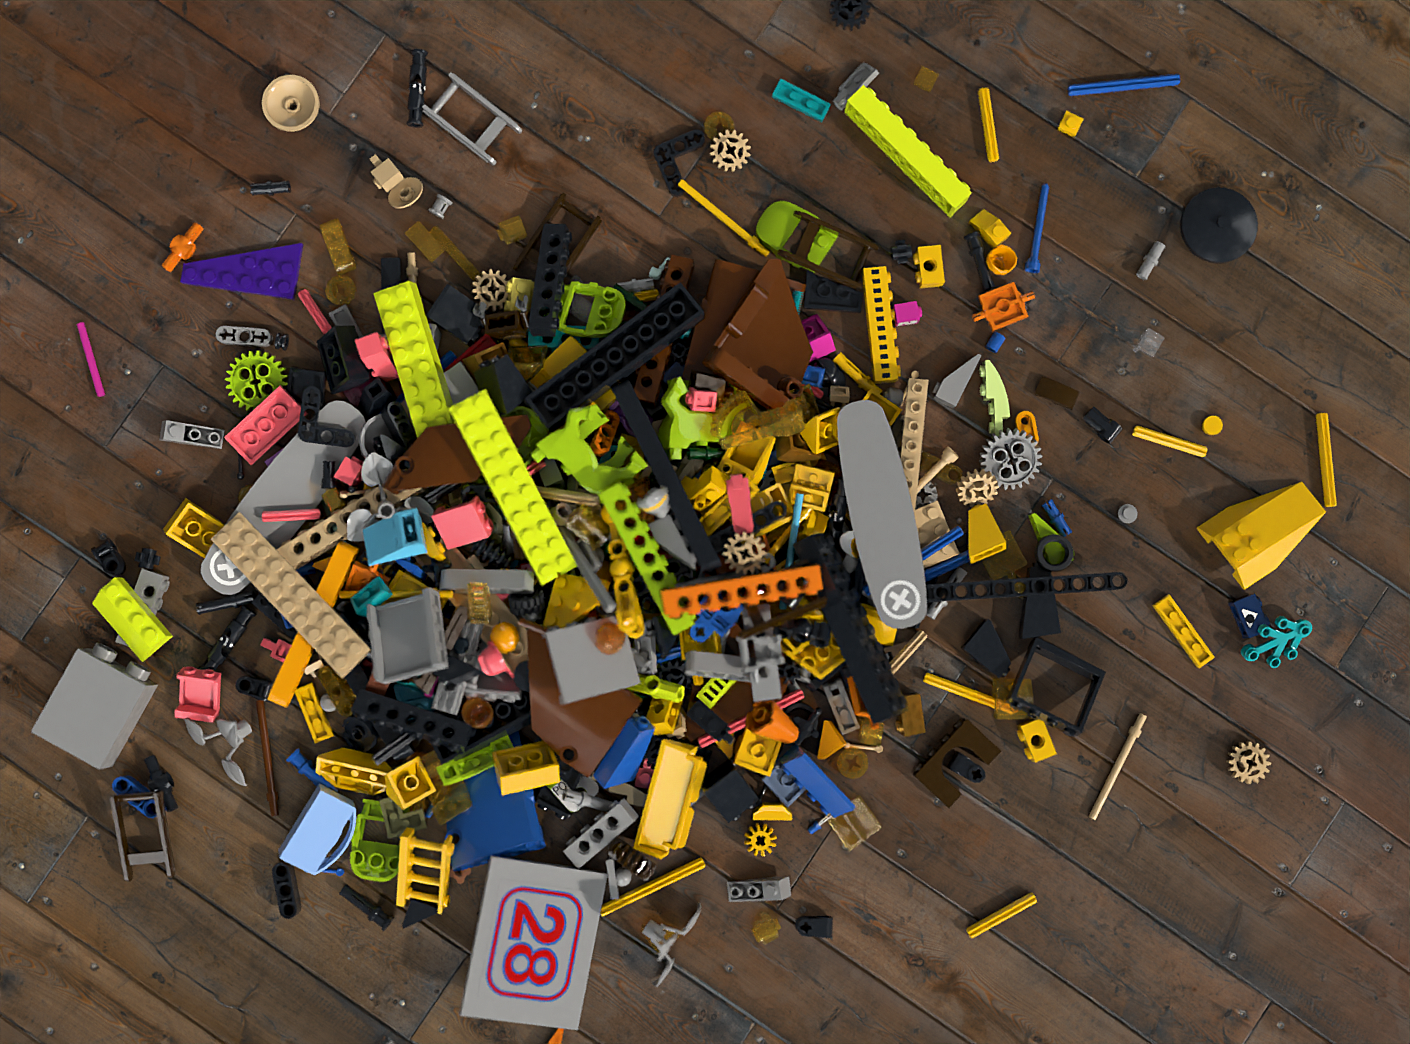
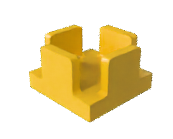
M745 727L743 735L738 736L732 752L735 754L733 763L739 767L770 777L782 742L753 734Z

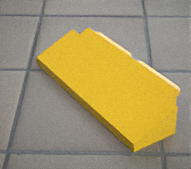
M668 739L662 740L635 839L634 849L658 859H663L669 854L670 848L676 850L685 846L694 815V809L690 805L691 802L694 803L698 800L707 768L706 762L703 761L704 757L695 756L698 746Z

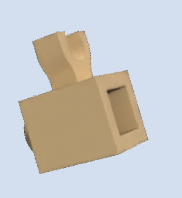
M376 154L370 158L376 167L371 171L375 177L372 181L379 189L383 187L386 192H389L404 180L400 171L389 158L383 163Z

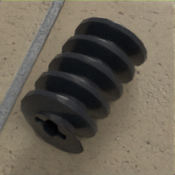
M485 538L474 544L470 552L477 550L475 555L477 557L483 554L482 561L489 559V566L496 564L494 570H499L500 568L506 570L513 560L514 553L506 555L508 549L505 548L501 551V543L494 546V538L490 541H487L488 538Z

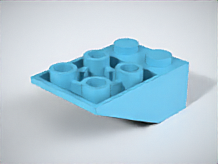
M417 508L397 512L391 518L383 519L363 529L369 566L427 553L422 520Z

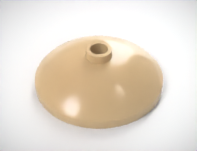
M284 75L273 80L265 89L262 97V109L265 117L274 127L283 131L293 132L306 128L314 121L319 111L320 102L316 89L307 79L297 75ZM293 105H297L296 109L291 110Z

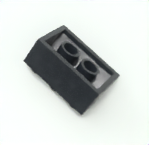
M355 325L334 326L316 341L331 394L361 386L370 379L369 370L362 361L355 340L359 339Z

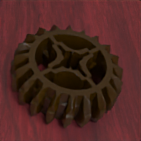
M615 838L606 850L607 855L641 879L648 880L654 874L656 864L621 839Z

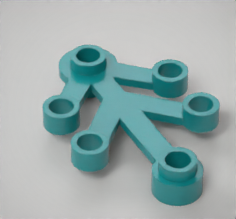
M1279 616L1275 620V625L1280 629L1290 628L1292 630L1285 633L1262 624L1258 628V633L1264 638L1268 636L1274 638L1257 647L1252 644L1245 645L1241 649V655L1247 661H1255L1258 659L1259 654L1275 647L1272 654L1267 658V664L1272 668H1277L1281 663L1279 657L1288 640L1292 639L1289 647L1284 650V655L1288 659L1293 660L1298 655L1296 649L1301 639L1311 633L1312 624L1305 619H1299L1294 622L1286 619L1284 616Z

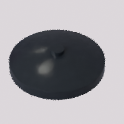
M1217 187L1204 190L1190 200L1182 213L1180 230L1185 245L1196 257L1206 262L1220 264L1234 261L1250 249L1256 239L1258 220L1253 206L1242 194L1229 188Z

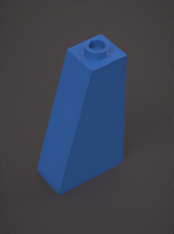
M645 716L632 718L627 721L596 769L593 776L604 789L635 780L655 727Z

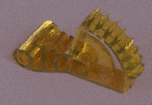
M737 389V394L735 395L730 392V399L724 397V403H719V409H715V415L712 417L713 422H711V435L718 438L719 444L723 449L771 436L794 435L802 432L805 428L802 405L798 400L790 399L785 403L784 407H776L773 410L760 412L746 392ZM746 403L748 407L742 409L733 419L732 435L721 438L722 425L727 415L738 405Z

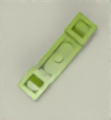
M506 735L491 742L490 746L457 761L451 760L436 767V770L443 785H450L493 767L492 752L513 748L514 746L509 736Z

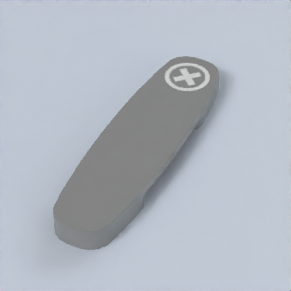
M871 400L852 402L840 410L837 417V428L845 494L858 553L881 621L892 628L911 627L919 624L925 618L927 613V592L919 535L905 473L890 425L882 407Z
M344 401L328 403L319 412L318 426L351 431L355 435V443L351 447L308 443L302 441L297 433L258 478L226 524L240 512L276 550L281 547L283 542L291 540L306 520L263 522L262 512L315 509L330 490L321 488L323 461H335L336 474L345 456L349 459L352 458L359 447L360 432L366 423L363 414L354 406ZM307 423L306 431H302L305 439L313 435L309 428L310 426L314 427V423ZM324 431L321 435L322 440L325 442L331 441L332 433ZM335 432V444H338L337 440H343L344 444L352 441L348 433H345V436H338L339 432ZM213 543L201 564L203 580L222 594L232 595L242 591L251 581Z

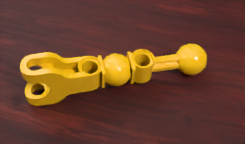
M615 502V507L618 510L625 509L621 502ZM603 505L601 516L609 524L612 539L608 550L612 555L610 556L612 561L610 573L615 582L618 626L629 637L639 638L644 634V622L636 587L632 583L634 581L632 576L635 567L629 556V550L605 505ZM623 546L622 552L615 554L616 548ZM624 584H629L628 590L622 592V586ZM639 626L638 631L635 632V633H632V631L636 630L637 627Z

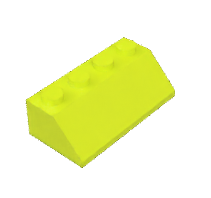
M115 577L99 591L92 603L142 662L173 637L124 578Z

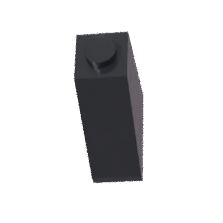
M985 619L961 649L995 678H1004L1009 673V666L1012 663L992 622L989 619Z

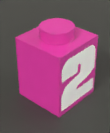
M917 301L895 304L892 308L895 313V327L918 323L920 317H922L921 306L917 305Z

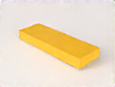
M313 682L297 688L295 695L314 743L333 737L334 734L325 711L320 706V699Z

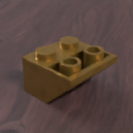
M920 694L902 695L907 700L909 711L898 715V720H895L896 731H899L900 735L904 737L926 733Z

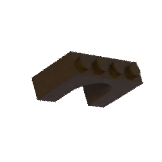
M965 718L963 720L959 719L953 725L954 730L950 734L946 733L939 742L941 744L937 748L933 747L926 756L928 758L924 763L919 762L913 769L915 772L912 774L948 808L955 803L962 793L943 775L942 760L945 754L953 748L966 747L986 765H989L1001 753V750Z

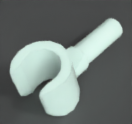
M667 257L658 269L652 267L649 277L658 280L665 268L666 261H670V258Z

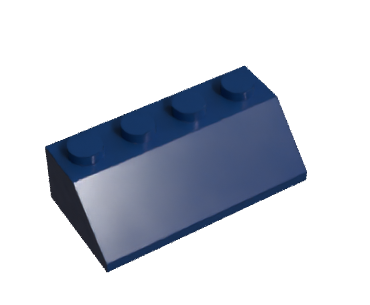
M796 743L779 759L783 764L781 769L788 776L791 773L794 775L795 779L793 781L801 789L805 787L808 790L806 794L813 802L818 800L821 804L819 808L826 815L830 813L835 818L856 808Z

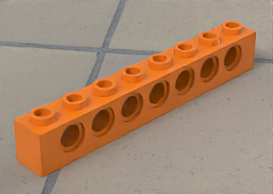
M813 564L660 590L663 614L665 616L668 615L669 618L680 617V613L684 612L693 615L699 614L702 609L717 611L720 610V606L727 605L728 608H735L740 606L739 603L747 602V605L758 604L759 600L767 599V602L779 600V596L786 595V598L798 597V593L803 592L806 595L817 594V590H821L823 587L820 567ZM802 576L804 584L801 587H797L796 579ZM779 580H783L785 582V586L782 590H777L776 584ZM760 583H764L765 591L758 594L757 586ZM744 586L746 593L744 596L739 597L737 590L739 587ZM720 590H725L727 593L726 598L723 600H719L717 597ZM701 593H706L707 600L704 603H699L697 600L698 595ZM682 596H686L687 604L683 607H680L678 605V599Z

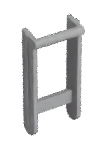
M450 72L449 77L453 82L431 109L424 104L422 106L423 112L484 161L494 166L496 161L484 152L506 124L519 134L522 132V129L516 122L462 79ZM458 87L497 116L475 144L437 114Z

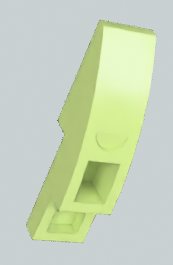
M985 360L979 367V375L983 377V384L980 385V395L983 396V401H991L988 404V414L991 415L992 422H989V434L994 433L998 437L1000 435L999 430L1003 431L1002 419L1010 417L1009 403L1005 387L997 370L989 360Z

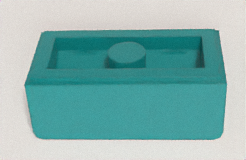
M377 576L352 596L350 600L356 614L366 617L368 612L367 605L380 606L393 594L380 576Z

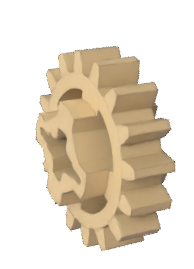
M726 130L725 135L720 132L718 134L719 139H713L716 144L710 145V148L714 149L710 156H715L712 162L719 163L718 169L724 166L725 172L728 168H731V171L734 172L736 166L738 169L742 168L741 162L747 164L745 157H750L751 154L746 151L751 147L745 145L748 139H741L742 133L737 136L736 130L732 134ZM727 138L735 139L738 142H730ZM721 143L723 147L722 152L718 154V146ZM727 147L734 148L733 156L726 154ZM742 148V156L739 159L738 151ZM723 159L731 160L732 164L725 163V162L722 161V160H723Z
M492 269L488 271V274L482 271V278L477 275L475 278L477 282L472 283L475 289L471 293L476 294L473 301L479 300V306L481 302H484L487 305L486 311L489 307H491L492 312L496 310V307L499 310L503 309L502 303L505 304V301L508 299L506 284L510 280L505 281L506 274L501 277L499 270L495 274H493ZM487 279V285L480 287L481 283ZM490 287H492L493 290H496L494 294H492L491 291H488ZM504 294L502 300L497 302L498 295Z
M974 469L972 474L968 471L967 477L961 476L962 482H957L958 488H956L959 500L963 501L964 505L969 503L970 507H973L974 504H988L987 500H994L992 495L998 494L996 489L999 486L995 475L992 476L990 471L986 473L984 469L980 472Z
M743 531L742 536L735 533V539L728 538L731 542L730 545H724L728 549V551L723 552V555L728 556L725 559V563L731 562L729 569L731 570L735 567L737 574L740 570H743L744 575L747 574V570L754 573V567L760 569L759 562H765L762 555H765L766 551L761 550L765 544H759L760 537L754 539V533L752 532L749 536H746L745 531ZM745 540L744 544L740 546L735 545L737 542ZM753 543L758 549V554L752 551ZM747 548L748 553L751 555H746L743 558L739 551H744ZM731 552L737 555V563L733 560ZM750 560L755 561L751 565L744 566Z
M1246 741V746L1243 742H1239V748L1233 746L1234 753L1228 752L1231 760H1226L1227 763L1231 764L1227 769L1234 771L1232 777H1238L1239 782L1245 780L1247 784H1251L1252 781L1258 783V777L1265 779L1263 773H1269L1266 765H1271V762L1266 761L1270 757L1269 754H1264L1266 749L1263 747L1259 748L1258 743L1252 745L1250 741ZM1249 750V751H1246L1245 754L1240 755V753H1242L1243 751ZM1247 759L1251 762V765L1246 763Z

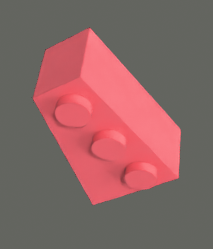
M376 332L355 340L362 361L368 369L372 368L374 370L371 372L373 377H379L386 382L399 378L388 340L384 336L382 337Z

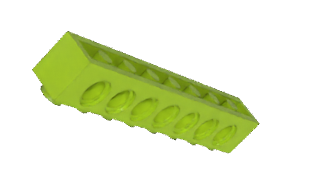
M621 482L600 492L599 496L670 630L675 635L694 625L693 619L696 616L695 614L689 615L688 612L681 613L680 617L669 618L668 615L665 616L663 614L660 590L674 588L678 582L672 572L668 573L666 569L668 563L664 555L659 556L656 550L659 546L655 538L650 539L647 533L650 529L645 520H640L638 506L635 502L631 503L628 497L631 495L626 484L622 486ZM618 499H623L626 502L624 510H618L615 507V502ZM627 517H633L636 524L634 527L628 528L625 526L624 520ZM636 535L644 536V544L636 545L633 540ZM647 552L652 553L655 557L651 563L643 560V555ZM655 570L663 572L664 577L661 580H655L652 577V573ZM685 596L678 599L680 607L685 606L684 602L687 601Z

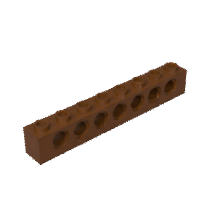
M671 255L670 261H666L665 271L667 273L665 278L661 279L660 289L662 291L660 296L657 295L656 300L680 282L688 291L695 267L694 259ZM674 275L681 276L679 280L672 279ZM673 343L636 370L635 377L637 380L636 384H632V387L641 404L656 407ZM650 363L657 364L654 369L647 368ZM644 381L652 382L649 387L642 386Z

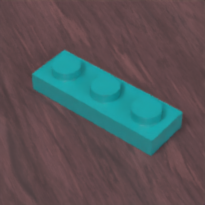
M780 79L772 94V98L820 122H823L831 106L830 103Z

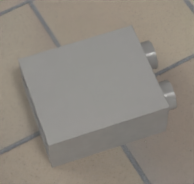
M96 643L93 649H77L31 732L97 769L113 767L158 684L148 679L151 673L148 668L133 661H130L127 667L114 661L118 653L100 643Z

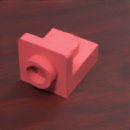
M689 387V392L685 396V402L692 411L715 412L717 392L696 390L694 387Z

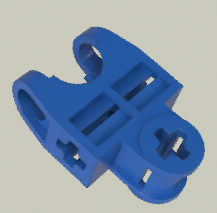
M720 590V591L718 592V594H717V597H718L719 600H720V596L722 595V594H720V593H721L723 590ZM707 595L700 603H704L707 600ZM740 603L739 607L724 609L720 606V610L717 611L700 610V613L697 614L700 618L690 629L691 637L697 642H703L714 631L723 637L744 609L743 603ZM704 627V633L698 634V628Z

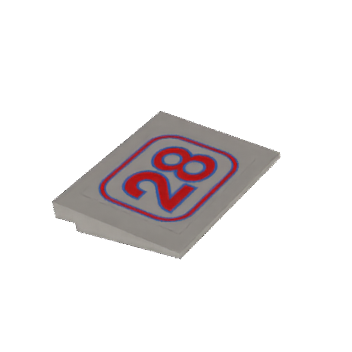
M490 856L460 1015L578 1030L607 874L603 871L589 870L582 867L578 869L575 866Z

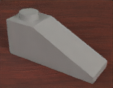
M977 354L943 379L941 383L937 382L932 391L935 393L933 399L954 409L981 355Z

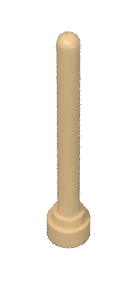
M947 447L942 452V458L918 481L917 493L947 463H954L959 458L950 447Z

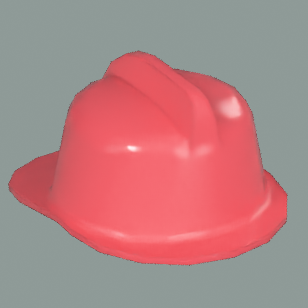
M488 641V647L477 657L482 671L492 676L505 671L511 678H514L496 646L491 641Z

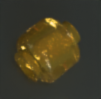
M766 915L754 921L751 930L758 943L768 944L779 937L778 930L781 929L777 918L772 919L771 916Z

